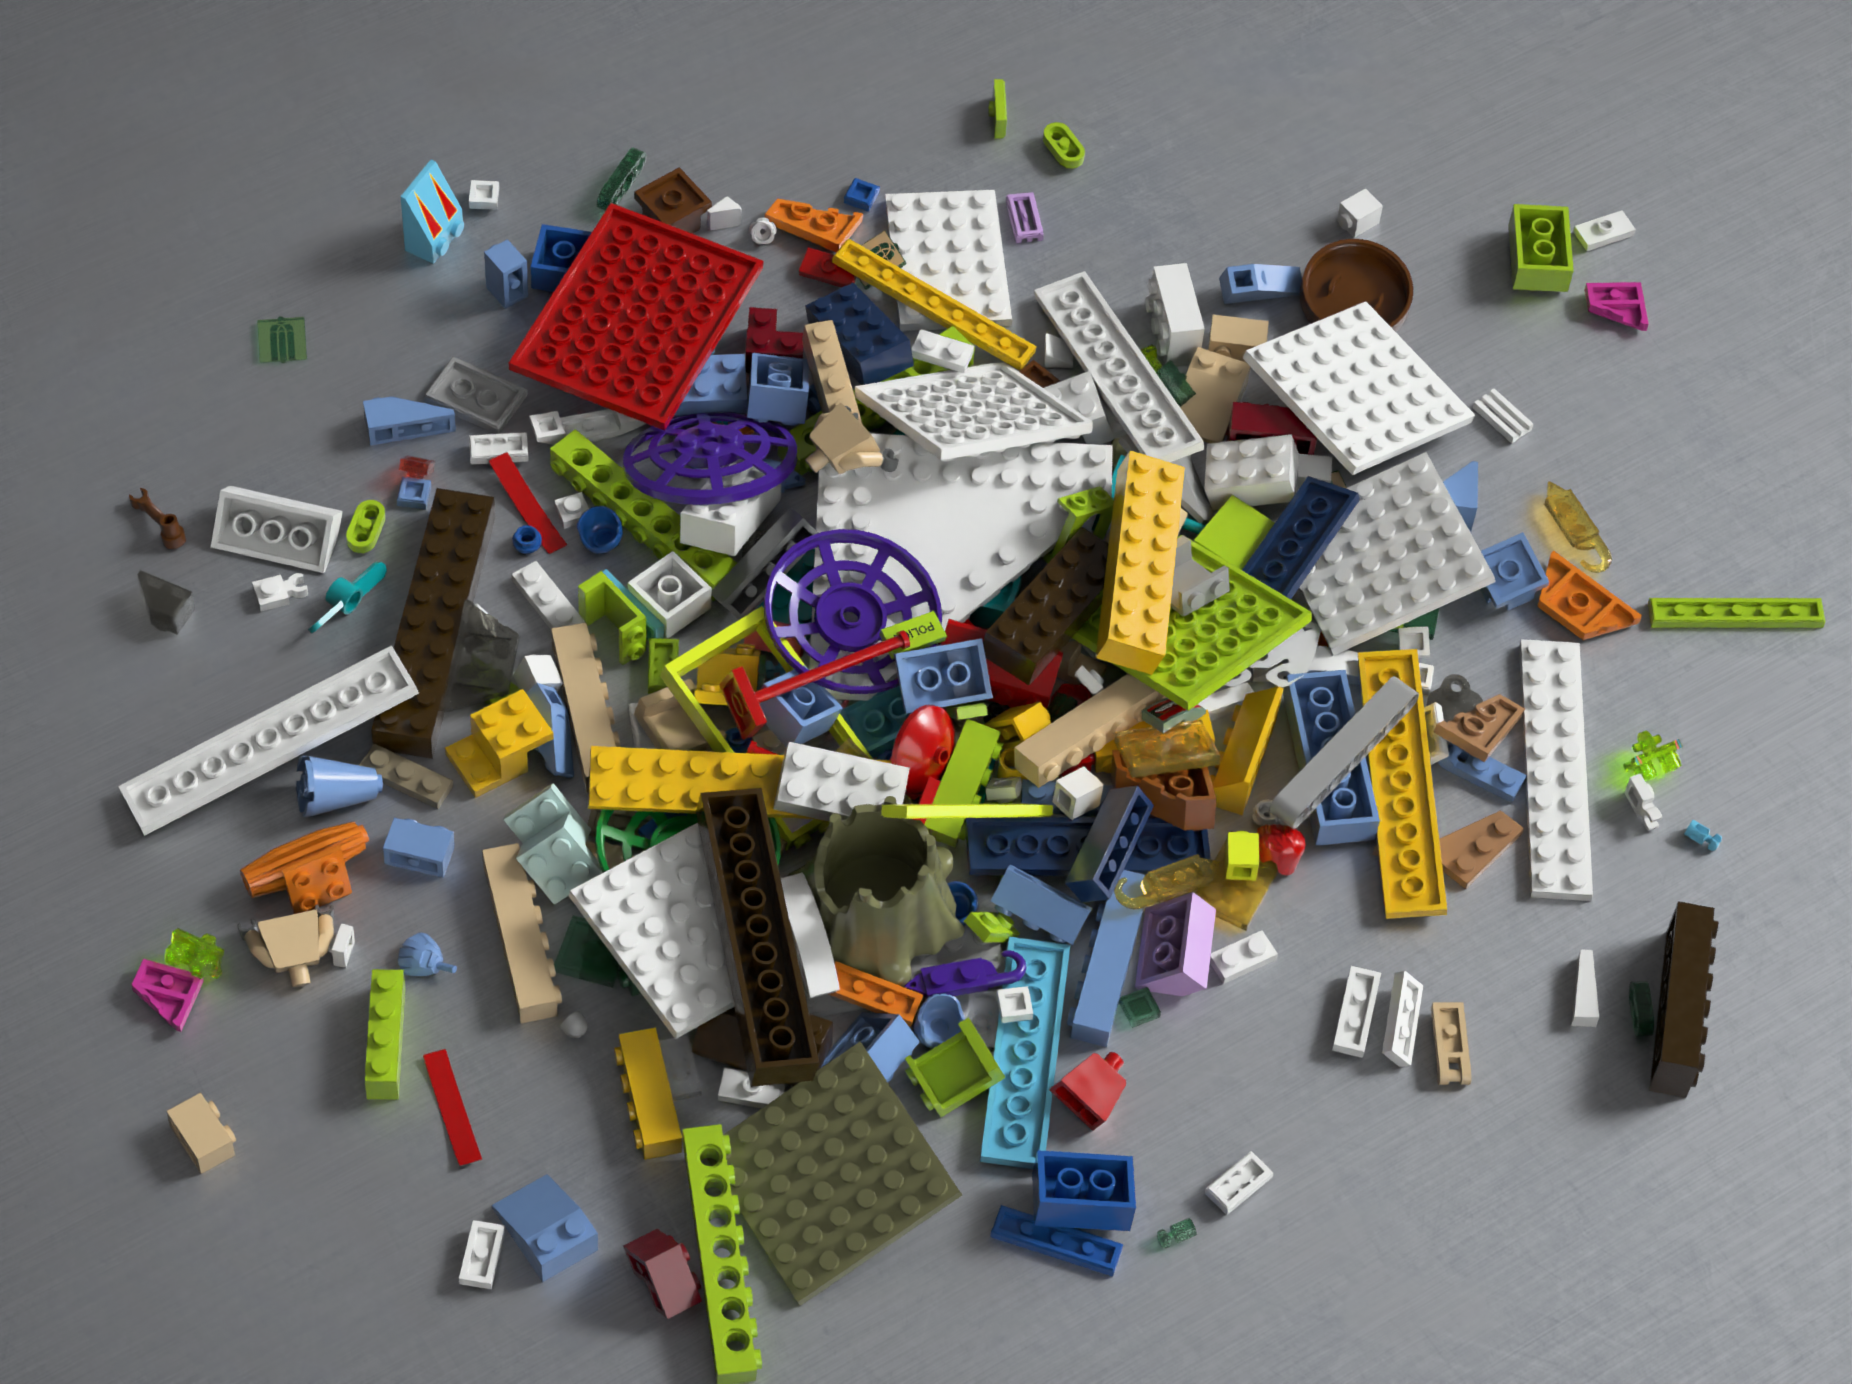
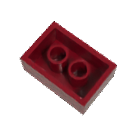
M1233 402L1226 442L1292 434L1299 454L1314 455L1317 437L1289 407Z

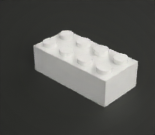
M738 459L737 461H735V462H733V463H731V464H729V465L722 466V467H720V468L727 467V466H731V465H735V464H737V463L742 462L743 460ZM751 467L736 474L723 476V487L744 484L758 479L765 474L755 467ZM710 479L701 490L712 489ZM781 483L767 492L740 501L711 505H687L681 512L680 543L735 556L780 502Z
M789 742L784 753L773 809L829 821L830 816L834 813L840 814L841 820H846L851 815L854 806L863 804L878 806L884 803V799L887 796H893L897 804H903L910 768Z

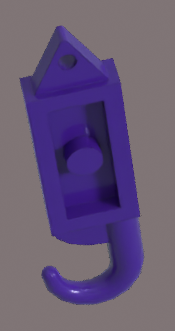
M1006 950L1002 951L1001 955L1014 959L1017 964L1016 969L1010 972L998 974L994 965L982 958L921 968L920 973L909 981L904 988L920 993L926 999L935 994H947L953 997L987 991L991 987L1013 984L1019 981L1026 972V961L1019 953Z

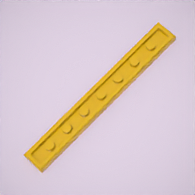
M849 238L833 256L832 263L947 329L954 326L969 342L1019 371L1024 368L1036 352L1037 346Z

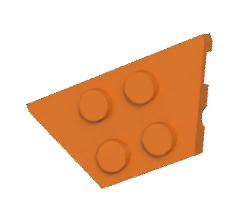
M1555 551L1551 553L1546 570L1549 586L1541 589L1538 608L1582 640L1634 626L1640 622L1642 617L1640 613Z

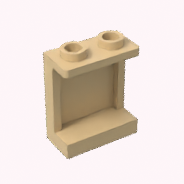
M691 678L683 681L694 696L697 687ZM668 687L639 699L634 716L656 749L714 752ZM719 731L724 739H726L727 734L725 731Z

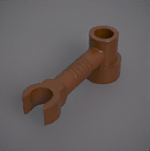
M140 488L141 498L136 499L129 494L132 507L145 511L160 526L161 539L166 548L176 549L184 545L186 542L183 527L179 525L176 515L164 514L151 502L148 492L144 488Z

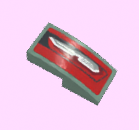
M1165 698L1143 709L1142 720L1160 732L1165 733L1176 724L1184 728L1206 714V709L1197 704L1187 711L1170 699Z

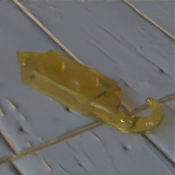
M1548 481L1547 498L1545 499L1544 506L1571 546L1579 550L1595 549L1602 559V562L1598 565H1591L1585 560H1581L1580 564L1589 572L1600 573L1606 571L1612 564V554L1600 537V531L1571 489L1565 490Z
M1196 854L1150 871L1141 881V889L1144 895L1135 898L1127 897L1123 893L1122 887L1127 882V878L1123 877L1119 879L1114 889L1115 897L1121 905L1133 910L1141 909L1157 902L1160 904L1208 886L1213 880L1211 876L1219 866L1220 861L1200 858Z

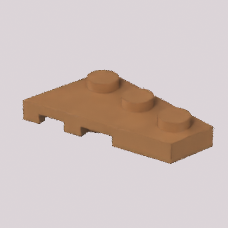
M1498 694L1477 704L1472 711L1467 713L1462 711L1456 714L1453 720L1448 722L1443 720L1437 723L1433 732L1468 752L1473 757L1485 762L1520 720L1525 708Z

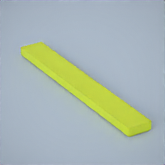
M1029 803L882 805L881 816L905 819L1051 817L1053 815V805Z

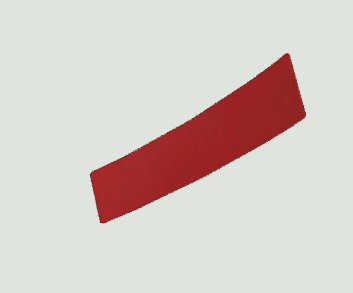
M505 452L489 460L497 477L526 523L536 528L541 534L542 546L548 554L567 546L565 540L532 494L509 453Z
M446 1049L424 1054L423 1058L459 1166L482 1160Z

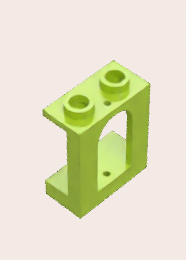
M1101 486L1058 498L1057 502L1069 515L1054 549L1043 557L1047 563L1055 557L1087 519L1095 514H1100V518L1093 534L1102 540L1104 539L1112 521L1114 499Z

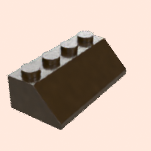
M735 1006L698 1026L692 1046L693 1054L747 1071ZM809 1014L819 1058L817 1068L819 1070L833 1044V1021ZM800 1082L785 1083V1084L794 1087L795 1085H797V1084L800 1083Z

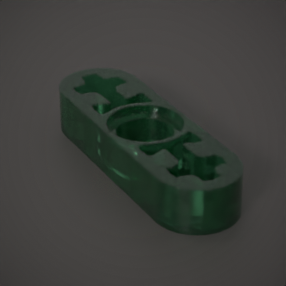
M634 147L630 148L601 189L597 199L598 208L606 211L610 203L616 205L620 203L641 173L647 158L646 152Z

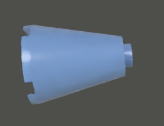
M300 756L298 759L296 772L302 771L300 781H296V792L299 811L304 812L303 817H311L376 799L377 794L382 792V776L377 774L375 768L312 756Z

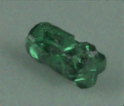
M1187 1218L1170 1225V1232L1168 1233L1164 1229L1157 1232V1239L1162 1248L1170 1247V1240L1174 1239L1176 1243H1180L1196 1236L1197 1232L1192 1220Z

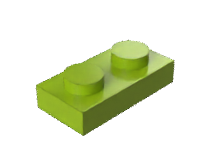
M971 912L964 920L983 942H1008L1009 937L1017 938L1020 934L1013 926L1014 921L1001 912Z

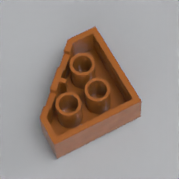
M1202 746L1112 750L1111 783L1113 789L1138 786L1154 805L1150 814L1180 829L1194 831L1214 829L1216 796Z

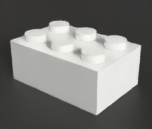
M1187 263L1154 266L1152 278L1148 279L1150 295L1146 296L1145 305L1147 313H1152V333L1158 336L1159 357L1163 356L1166 367L1190 365L1197 348H1202L1205 328Z
M1292 434L1208 443L1204 490L1212 510H1219L1231 495H1234L1249 506L1290 502L1298 489L1299 453Z

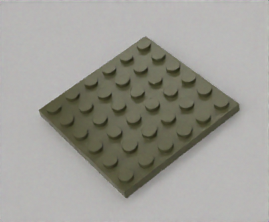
M858 1042L817 1070L813 1081L798 1083L723 1134L729 1135L731 1154H726L727 1165H733L735 1173V1184L730 1185L732 1195H738L741 1214L800 1306L962 1196V1193L861 1042ZM707 1158L711 1166L718 1163L713 1158Z

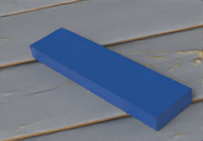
M1000 1205L990 1235L991 1238L1112 1277L1123 1249V1244L1075 1228L1034 1226V1215Z

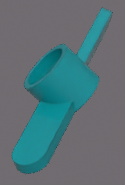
M374 562L352 582L343 577L336 579L329 587L325 597L326 602L333 607L308 628L311 634L314 633L338 611L345 615L352 613L359 605L362 597L386 576V565L382 562Z

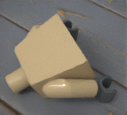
M840 402L831 412L821 414L818 417L815 427L809 436L817 450L805 459L806 463L815 473L828 463L838 474L863 467L880 466L886 472H893L897 469L899 460L897 458L893 459V450L887 448L881 454L879 452L881 450L873 436L858 421V413L852 414L850 407L844 406Z
M330 904V910L322 912L319 910V905H316L315 910L260 921L257 924L254 919H250L252 926L248 929H243L241 924L237 925L242 940L246 941L250 952L265 967L274 968L275 973L289 971L292 987H300L311 983L308 967L319 964V958L328 952L334 936V906Z

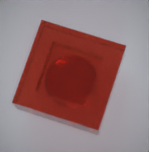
M407 455L400 459L399 470L406 471L409 477L423 479L424 475L427 476L434 472L435 461Z

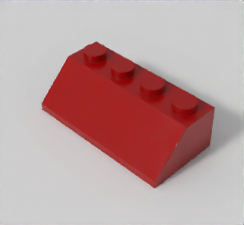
M948 619L945 629L947 637L945 641L941 642V646L981 638L983 641L987 630ZM1059 652L1030 685H1027L986 659L993 698L985 700L1008 705L1009 707L1041 702L1042 706L1047 710L1063 652Z

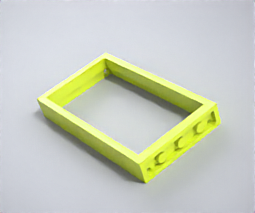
M762 606L666 664L660 674L664 683L714 752L734 753L680 677L755 631L763 639L786 673L794 670L776 649L768 633L764 619V608ZM786 638L780 639L791 656L803 666L804 663ZM839 714L829 732L844 753L873 759L842 715ZM774 817L780 837L788 842L785 850L792 846L799 849L812 839L810 837L811 834L817 830L820 833H824L829 826V821L813 819L792 833L782 818Z

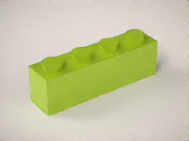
M970 719L966 720L932 804H980L982 797L978 796L981 785L987 787L993 770L989 769L992 758L998 760L1004 743L999 742L1001 731ZM966 818L926 819L925 826L929 835L934 836L936 841L956 848L959 839L963 841L966 839Z
M372 969L365 1067L367 1099L399 1100L406 989L404 970Z

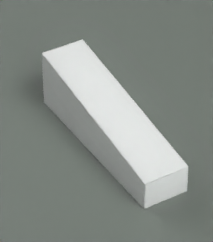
M1245 682L1238 686L1212 693L1198 705L1206 710L1208 709L1210 721L1234 712L1236 704L1242 705L1245 695L1254 691L1248 682Z
M1580 950L1576 964L1571 1026L1596 1027L1599 1020L1593 950Z

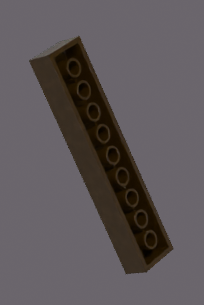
M441 488L436 489L393 647L416 685L419 694L375 716L371 729L373 744H377L394 753L433 759L468 625L467 622L469 621L467 608L473 606L495 521V500L492 496Z
M762 788L700 793L696 817L750 1086L813 1081L819 1065V1058Z

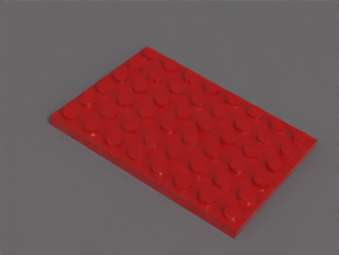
M610 203L508 363L509 370L665 431L761 273L764 261Z

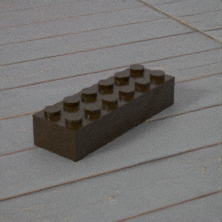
M1081 527L986 631L983 640L985 658L1022 682L1030 685L1101 606L1109 543Z
M1678 901L1667 928L1649 1091L1686 1098L1690 1088L1696 1087L1699 1072L1702 1073L1705 1054L1701 1053V1046L1705 1045L1708 1034V1027L1703 1025L1704 1018H1708L1711 1000H1707L1706 996L1707 992L1711 991L1713 983V973H1709V966L1713 965L1716 954V947L1711 945L1712 939H1715L1717 936L1719 924L1718 921L1714 920L1715 908Z

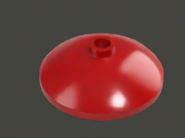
M924 705L917 708L904 721L895 739L891 764L910 768L905 790L907 793L921 794L929 776L940 781L955 748L954 726L949 714L941 707Z

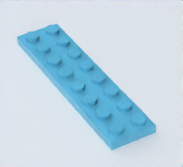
M1009 937L1007 950L1015 951L1026 961V972L1019 981L1003 985L1002 989L1028 986L1033 1009V1020L1001 1023L999 1012L993 1057L1006 1078L989 1088L980 1162L1033 1169L1037 1150L1046 1151L1053 1095L1049 1089L1054 1085L1070 945ZM1006 957L1004 972L1015 970L1017 967L1016 961Z

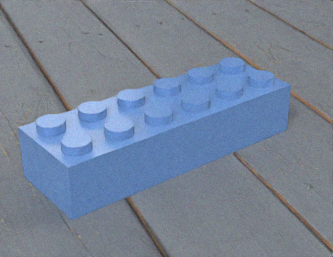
M1346 670L1289 674L1286 677L1288 682L1301 677L1291 685L1284 687L1283 698L1299 772L1355 715ZM1366 758L1309 815L1316 846L1375 840L1380 819Z

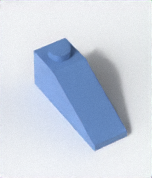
M392 396L363 401L364 419L370 446L456 432L453 409Z

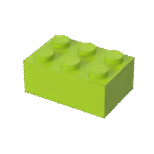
M1513 204L1508 224L1513 289L1568 292L1574 272L1569 208L1567 206Z

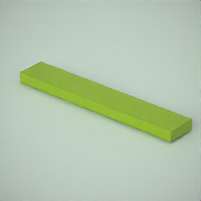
M1649 598L1647 603L1651 628H1823L1826 622L1821 598Z

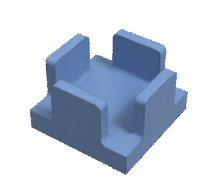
M1523 532L1481 551L1496 582L1481 588L1480 591L1487 604L1492 602L1495 609L1505 605L1507 610H1511L1533 600L1536 591L1549 586V580Z

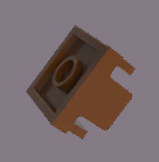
M680 167L634 191V199L642 207V215L692 234L701 228V215L712 207V201Z

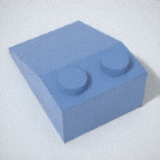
M982 638L894 654L905 714L912 713L924 705L946 707L993 698Z
M548 1174L492 1205V1209L503 1225H505V1228L542 1282L598 1251L597 1231L581 1208Z

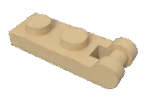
M1433 1002L1431 1015L1438 1085H1449V1082L1470 1085L1471 1065L1464 1003ZM1449 1063H1458L1459 1069H1449Z

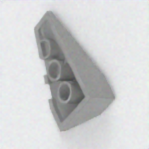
M1128 434L1118 440L1127 453L1130 450L1140 453ZM1190 455L1170 462L1185 467L1181 506L1199 523L1207 525L1215 515Z

